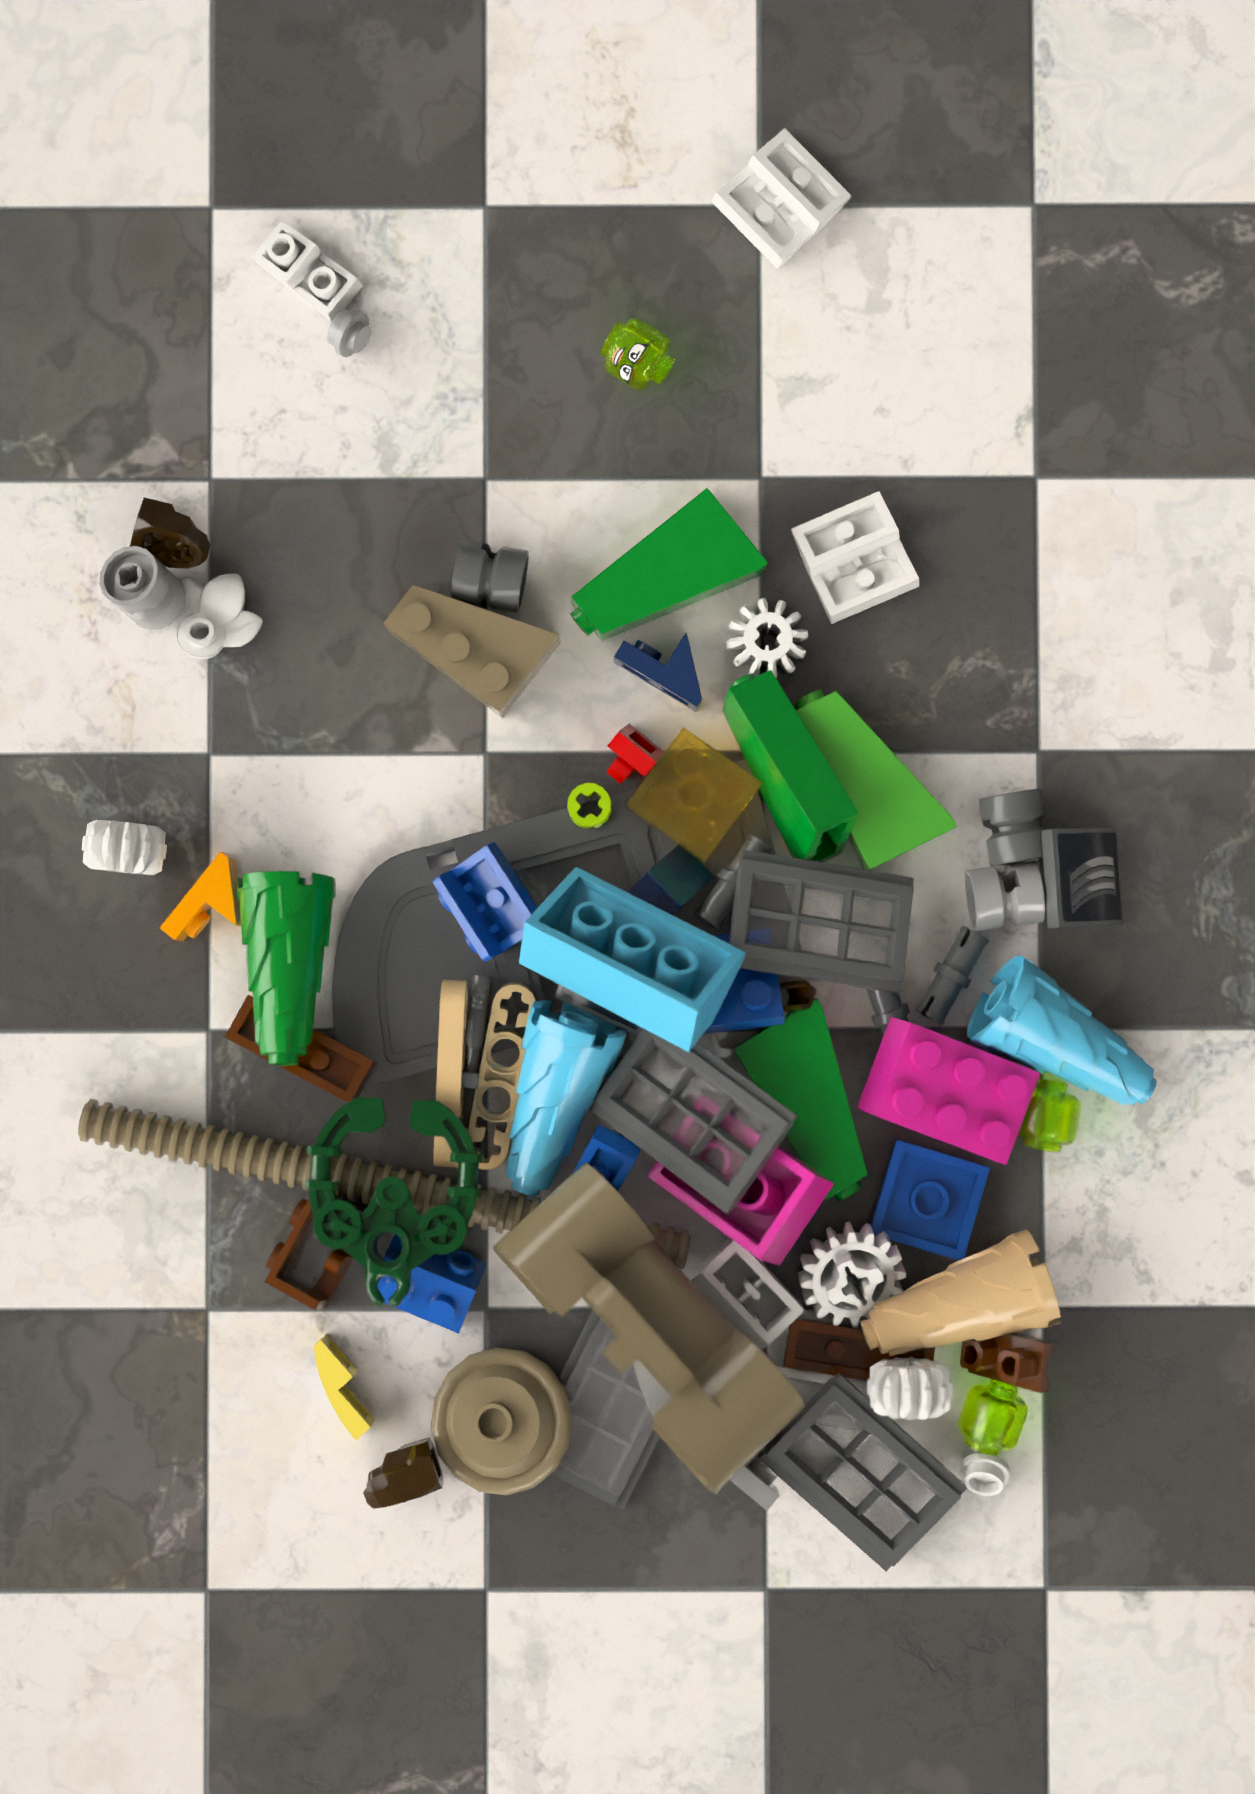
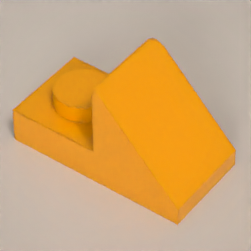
M220 851L161 925L160 929L174 940L184 941L187 936L194 939L210 921L211 916L206 913L210 907L214 908L234 925L241 927L240 903L236 894L238 877L236 860L229 854Z

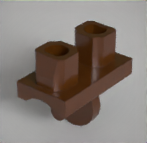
M1016 1332L981 1341H976L975 1339L962 1341L960 1365L962 1368L968 1369L969 1373L1037 1393L1048 1392L1047 1364L1053 1351V1343Z

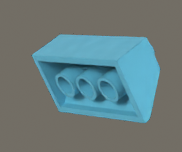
M575 867L525 921L519 964L689 1052L713 1023L744 961L746 952Z

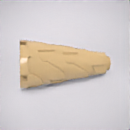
M1026 1229L1011 1234L998 1244L948 1265L947 1270L914 1284L902 1293L873 1304V1310L868 1311L869 1319L861 1321V1327L869 1349L879 1348L881 1354L889 1352V1355L893 1356L924 1347H941L971 1339L981 1341L1032 1328H1048L1061 1323L1058 1320L1061 1316L1057 1297L1046 1264H1040L1037 1258H1030L1031 1254L1040 1252L1030 1232Z

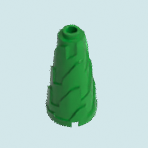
M299 871L254 872L243 874V878L237 877L236 894L240 903L242 945H246L248 991L253 992L255 1042L260 1047V1054L268 1056L269 1065H298V1056L307 1055V1046L312 1043L316 993L321 992L324 949L329 947L333 899L336 897V880L328 875L312 873L311 885H306V879L299 877Z

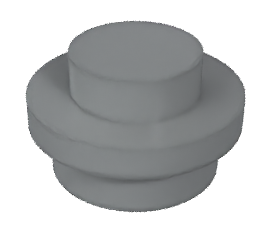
M343 309L334 317L328 329L327 340L334 346L337 354L349 357L355 352L358 353L364 349L371 334L367 314L360 310L351 312L348 309Z

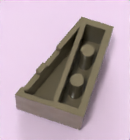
M415 585L411 586L383 623L392 635L501 718L505 716L561 643L559 634Z

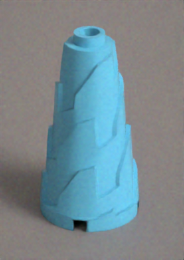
M1016 956L1007 961L993 976L990 982L997 985V987L990 996L982 992L971 1014L967 1028V1037L970 1038V1041L984 1049L1000 1055L1003 1054L1043 1075L1045 1072H1048L1087 1092L1091 1089L1122 1105H1133L1136 1102L1143 1104L1150 1098L1157 1084V1080L1153 1078L1154 1069L1129 1048L1121 1036L1093 1017L1091 1011L1084 1004L1060 988L1054 979L1023 956Z
M552 1000L535 1001L528 1016L522 1043V1049H525L516 1091V1093L520 1094L509 1136L513 1141L506 1176L512 1180L511 1187L514 1190L530 1196H537L540 1190L543 1191L550 1188L563 1158L568 1157L585 1114L592 1106L606 1074H611L626 1037V1030L618 1029L615 1033L617 1026L568 1003L563 1002L560 1014L550 1013Z

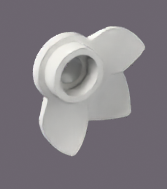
M239 574L220 575L209 581L205 587H202L196 580L188 576L181 580L186 592L185 606L180 616L176 619L180 624L177 639L185 654L195 659H209L216 656L223 647H242L253 640L260 630L263 620L258 615L243 610L245 588ZM202 628L209 630V634L204 639L198 640L193 638L197 630Z

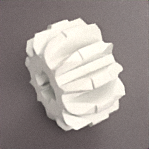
M765 598L758 599V615H755L750 607L743 605L739 612L746 624L731 620L728 626L732 633L741 637L727 640V650L743 649V652L734 659L733 665L739 668L750 660L753 664L749 674H753L754 677L758 676L760 666L766 667V672L771 670L775 678H777L776 664H779L787 674L794 672V664L788 656L803 659L806 650L793 642H801L808 638V630L791 629L800 621L801 614L796 611L786 619L782 617L786 602L779 600L776 604L774 613L768 612V603ZM765 629L766 635H768L770 630L774 631L778 635L774 643L776 649L769 651L768 645H766L764 650L760 649L756 645L760 636L758 631Z
M94 820L87 824L86 836H83V863L87 867L96 870L155 875L162 871L163 859H166V832L160 827Z
M895 1357L892 1360L882 1359L870 1367V1378L867 1380V1394L870 1395V1407L880 1416H889L891 1419L925 1420L928 1417L938 1418L950 1410V1398L953 1397V1382L950 1381V1370L940 1361H931L928 1358Z

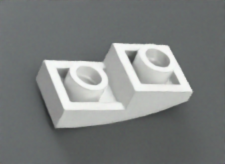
M282 220L252 256L254 261L331 322L341 310L348 306L363 287L357 277L324 255L315 243Z

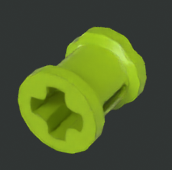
M584 783L572 790L568 797L567 808L571 819L577 826L583 829L599 828L608 821L611 815V800L603 787L595 783ZM594 795L600 798L598 807L602 811L601 814L597 817L591 813L585 818L579 816L581 806L577 802L578 799L583 796L589 800Z

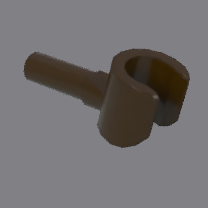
M806 980L781 982L780 989H786L789 995L788 1004L783 1006V1011L809 1009L817 993L815 987L811 986Z

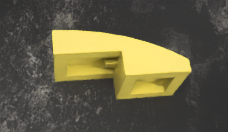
M325 1334L313 1346L320 1380L334 1411L353 1438L357 1440L371 1428L376 1419L346 1385L357 1373V1367L330 1336Z

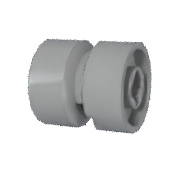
M138 546L124 547L114 552L105 561L100 571L99 585L103 595L139 627L148 630L162 629L172 624L180 616L185 606L186 592L182 582L147 549Z
M1036 861L1008 864L1004 872L1001 873L994 866L966 870L965 889L967 906L974 931L1003 928L1006 920H1011L1015 926L1044 922V891Z

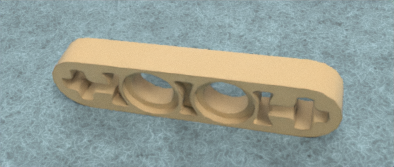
M442 980L436 1101L448 1107L462 1122L464 1096L462 1080L463 1072H465L468 981ZM434 1136V1166L459 1168V1162H450V1153L452 1151L445 1138Z
M510 982L503 985L496 992L492 1004L479 1071L478 1089L475 1091L468 1132L473 1143L474 1141H483L487 1123L477 1124V1117L492 1123L507 1122V1128L502 1129L496 1125L493 1141L495 1145L501 1146L500 1152L492 1151L490 1159L483 1158V1163H479V1169L492 1170L499 1167L505 1161L511 1141L509 1136L520 1094L516 1093L525 1053V1049H522L524 1035L510 1029L495 1030V1023L498 1021L506 1026L508 1008L501 1006V1000L510 999L512 992H519L522 994L521 1001L529 1004L528 1010L519 1011L515 1028H526L532 1004L536 1001V997L527 985L520 982ZM510 1039L518 1045L520 1055L513 1064L501 1065L493 1059L491 1049L498 1040ZM499 1086L509 1093L510 1104L504 1111L492 1112L484 1106L482 1096L488 1088ZM475 1147L477 1154H481V1149Z

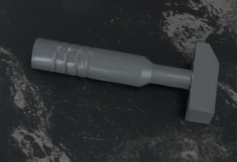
M472 975L465 1041L468 1046L466 1071L463 1072V1088L478 1089L480 1049L485 1044L492 978L490 976Z

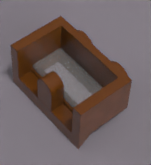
M303 1198L297 1204L290 1217L289 1224L294 1227L286 1243L280 1241L268 1258L266 1267L271 1271L265 1283L313 1310H319L328 1307L353 1257L343 1248L335 1250L323 1246L315 1237L312 1224L314 1216L310 1201Z

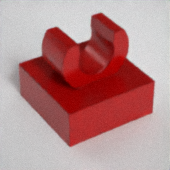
M629 723L618 731L607 745L618 757L606 773L620 784L625 779L627 780L635 769L645 777L659 764L666 753Z

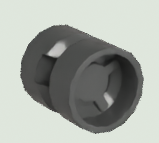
M462 539L455 560L451 598L476 606L483 599L489 600L493 609L518 613L526 583L529 551L502 546L497 553L491 551L488 543Z
M1042 789L1023 790L979 799L983 826L992 829L993 833L986 840L990 867L1043 858L1041 831L1049 829L1040 826L1039 822L1046 816Z

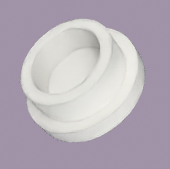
M979 1451L963 1459L961 1475L964 1478V1484L971 1492L983 1496H992L999 1494L1003 1490L1004 1485L1008 1483L1010 1467L997 1454L989 1451Z

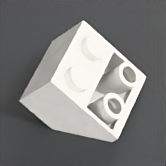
M730 1237L688 1276L691 1282L730 1325L742 1332L760 1350L774 1341L805 1311L801 1302L761 1260Z

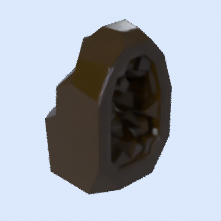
M143 498L130 546L147 549L168 568L190 569L204 563L209 554L210 543L207 535L195 526L192 519L187 515L176 512L173 504Z
M430 1437L404 1444L399 1449L386 1453L383 1464L369 1472L368 1483L363 1492L369 1506L373 1509L384 1508L423 1497L442 1489L444 1485L443 1473Z

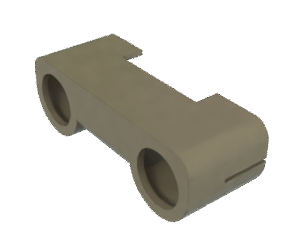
M584 1163L493 1246V1250L549 1314L556 1311L562 1317L583 1298L617 1336L602 1353L622 1374L638 1360L665 1389L672 1399L652 1417L654 1423L651 1427L710 1492L716 1493L806 1407L799 1393L775 1364L748 1337L730 1325L655 1242L654 1236L627 1201L590 1165Z

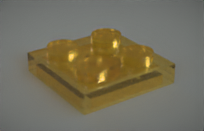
M683 727L628 801L626 807L705 864L760 790L762 782Z

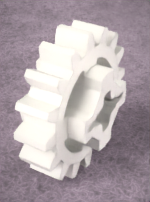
M845 1222L843 1233L837 1235L831 1227L826 1228L828 1239L825 1242L815 1238L810 1240L814 1254H801L800 1260L804 1270L797 1274L800 1286L804 1288L801 1291L807 1305L813 1304L815 1314L819 1319L829 1313L834 1326H839L845 1317L850 1319L853 1328H857L860 1317L865 1315L868 1317V1311L873 1310V1304L888 1299L890 1295L895 1296L903 1292L898 1280L906 1278V1272L903 1264L900 1262L902 1260L901 1254L896 1245L891 1246L887 1233L883 1231L874 1237L872 1227L867 1223L861 1228L860 1233L854 1232L851 1222ZM846 1266L849 1267L852 1274L855 1273L858 1283H854L852 1277L848 1276L845 1270Z

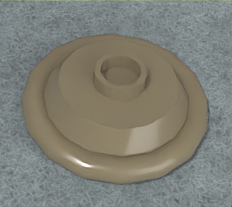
M494 1347L470 1354L447 1373L434 1397L431 1429L437 1453L455 1478L479 1492L508 1496L535 1488L556 1471L570 1445L573 1414L566 1388L548 1364L524 1350Z

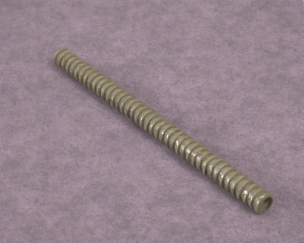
M90 1099L83 1107L78 1125L80 1141L88 1142L92 1138L96 1145H103L105 1142H109L110 1148L114 1149L118 1148L119 1145H123L125 1151L132 1152L134 1148H137L142 1155H147L151 1151L154 1152L155 1158L169 1155V1160L176 1162L178 1158H182L184 1164L191 1165L193 1161H196L199 1167L206 1168L210 1164L213 1165L214 1171L228 1168V1173L235 1175L237 1171L243 1172V1177L250 1178L252 1174L258 1175V1180L265 1181L269 1177L273 1178V1184L279 1185L282 1181H287L288 1187L294 1188L296 1184H300L303 1190L308 1191V1189H305V1180H310L311 1155H307L304 1145L298 1144L296 1148H291L290 1143L283 1141L281 1145H277L273 1138H268L264 1142L260 1141L259 1135H252L250 1139L246 1138L245 1132L239 1131L236 1135H232L231 1130L223 1128L221 1132H218L214 1125H208L205 1129L202 1128L200 1122H193L192 1125H187L186 1119L182 1118L178 1119L177 1122H173L172 1117L164 1115L162 1119H159L155 1112H149L146 1116L143 1115L141 1109H134L133 1112H128L127 1106L123 1105L119 1106L118 1109H114L113 1104L105 1102L103 1106H100L96 1099ZM342 1154L340 1158L331 1156L330 1181H339V1190H335L337 1198L341 1194H346L347 1200L354 1201L356 1197L362 1198V1203L369 1204L378 1183L386 1177L394 1176L402 1178L407 1182L415 1208L421 1211V1215H423L431 1207L448 1205L452 1197L448 1196V1187H458V1184L452 1183V1178L446 1177L444 1181L437 1180L438 1176L436 1174H431L427 1178L423 1177V1172L418 1170L415 1171V1174H409L408 1168L401 1167L400 1171L393 1170V1165L386 1164L385 1168L378 1167L377 1161H371L370 1165L364 1164V1159L359 1157L355 1161H350L349 1155ZM490 1187L489 1191L482 1190L481 1197L477 1199L468 1227L478 1223L481 1224L482 1230H487L491 1226L496 1227V1233L502 1234L504 1229L510 1231L541 1203V1197L535 1196L532 1201L527 1200L526 1195L522 1193L519 1194V1197L511 1196V1191L505 1190L504 1194L496 1193L497 1188ZM653 1223L652 1227L647 1226L654 1236L655 1242L681 1270L684 1269L691 1241L689 1230L683 1229L682 1233L674 1232L675 1228L673 1226H668L667 1230L659 1229V1223Z

